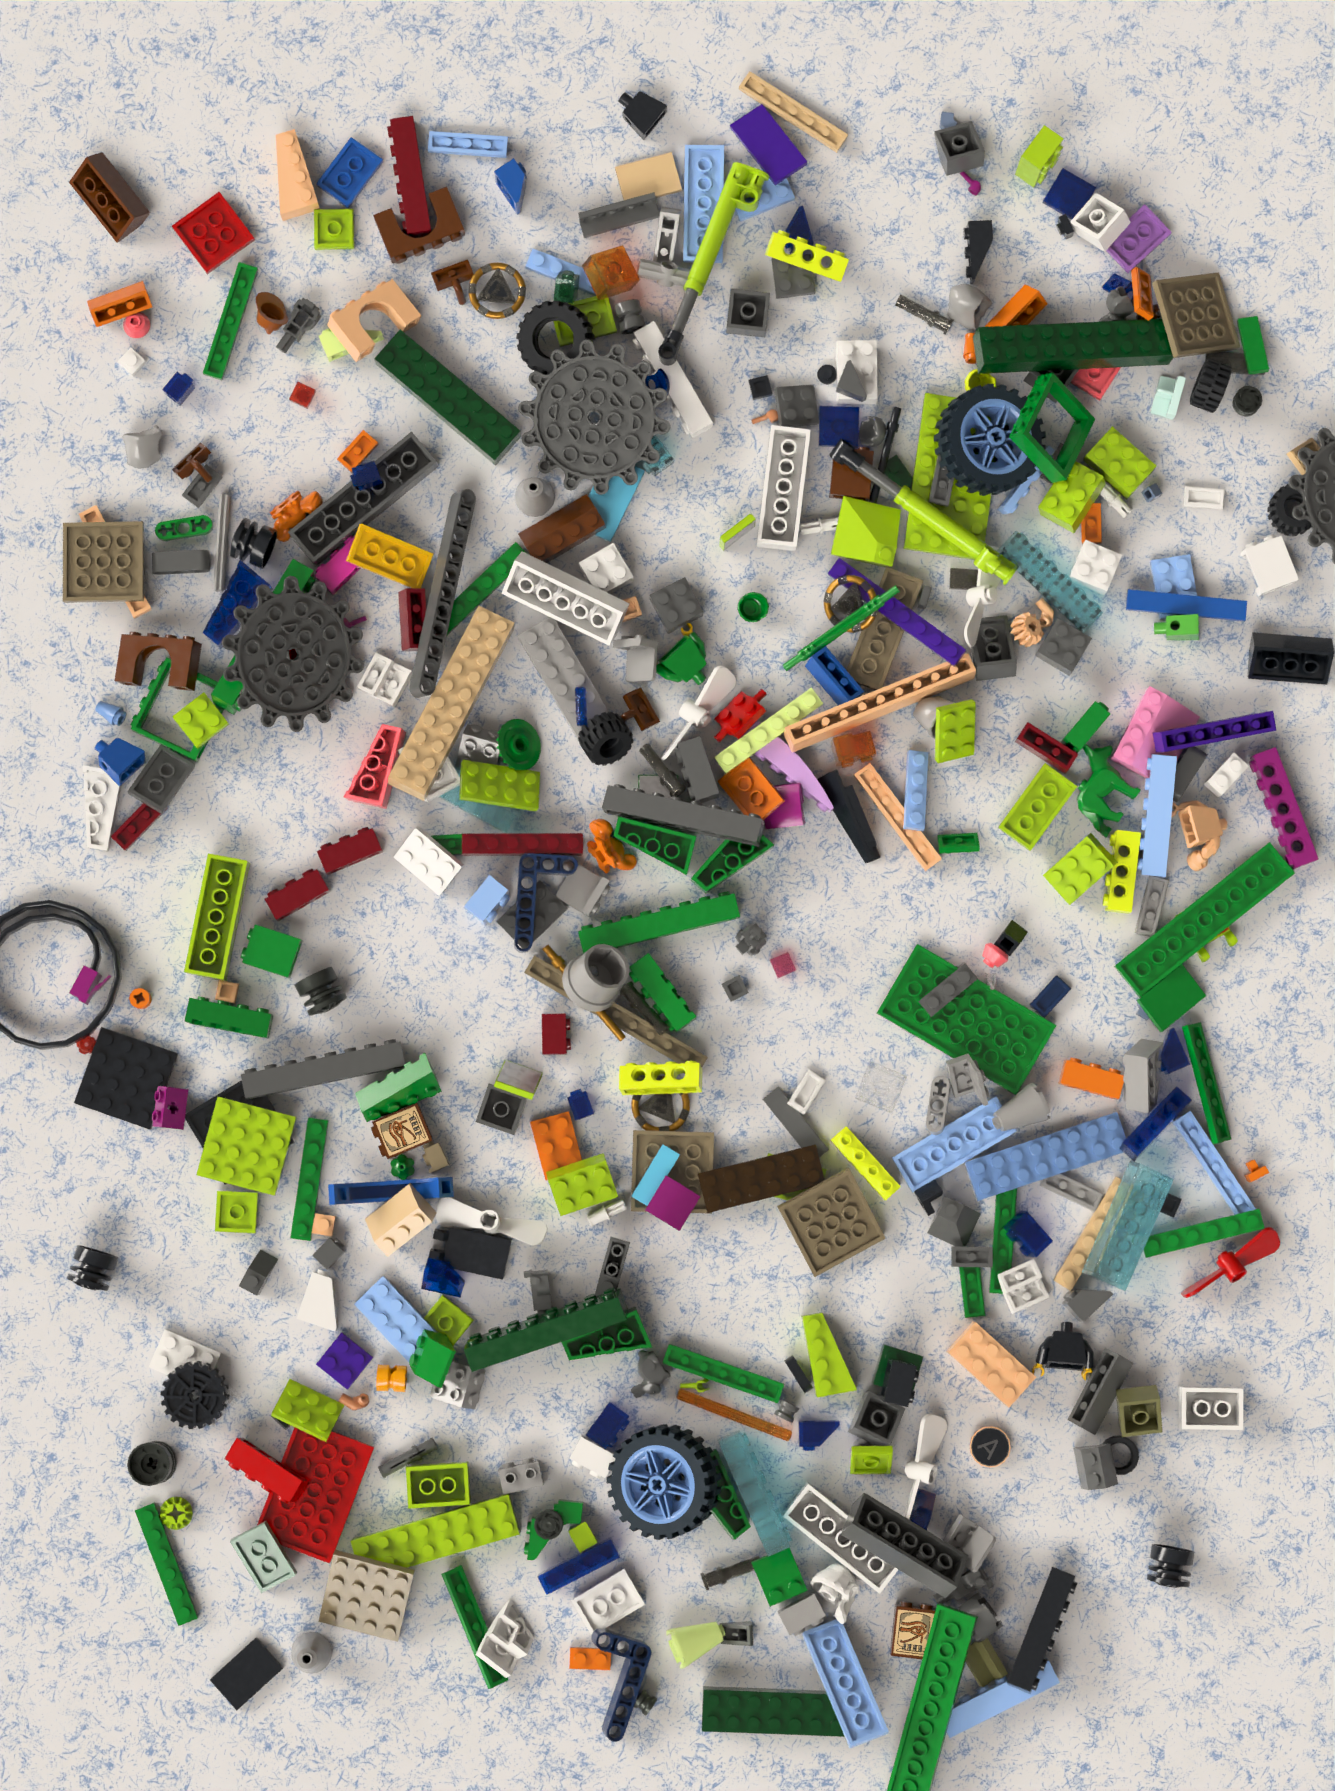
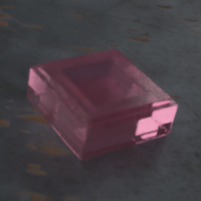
M788 952L770 960L777 979L796 971Z

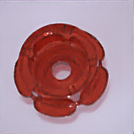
M89 1035L77 1042L76 1045L79 1048V1052L91 1054L96 1040Z

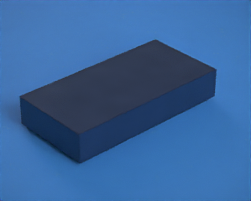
M1056 975L1029 1005L1045 1018L1072 988Z

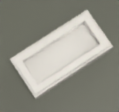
M1185 486L1183 507L1223 510L1225 489Z
M809 1069L787 1104L800 1113L805 1114L826 1080Z

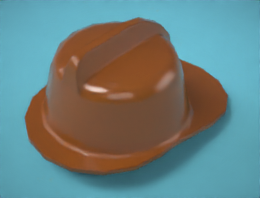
M269 292L257 294L256 305L258 311L256 319L257 323L265 328L267 334L279 330L282 325L288 323L285 306L277 296Z

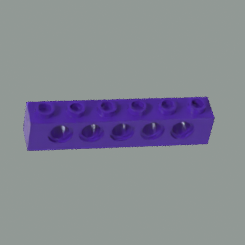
M1264 711L1154 732L1153 739L1156 752H1167L1277 730L1274 712Z

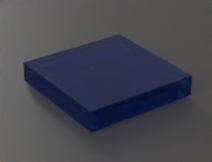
M1062 168L1042 203L1062 215L1066 214L1072 220L1090 200L1097 187Z

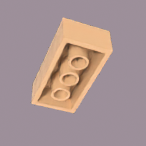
M974 1321L946 1351L1009 1408L1036 1378Z

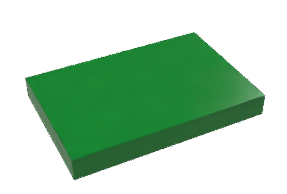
M1181 964L1136 1001L1157 1029L1163 1032L1205 998L1206 994L1184 965Z

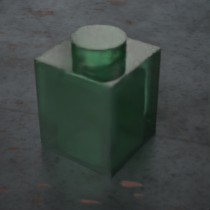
M568 270L560 272L555 280L554 300L573 304L578 297L580 275Z

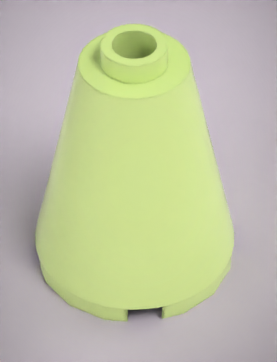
M717 1622L671 1628L666 1630V1635H671L672 1640L668 1641L676 1662L682 1663L679 1667L683 1669L723 1642L725 1631L721 1624L718 1625Z

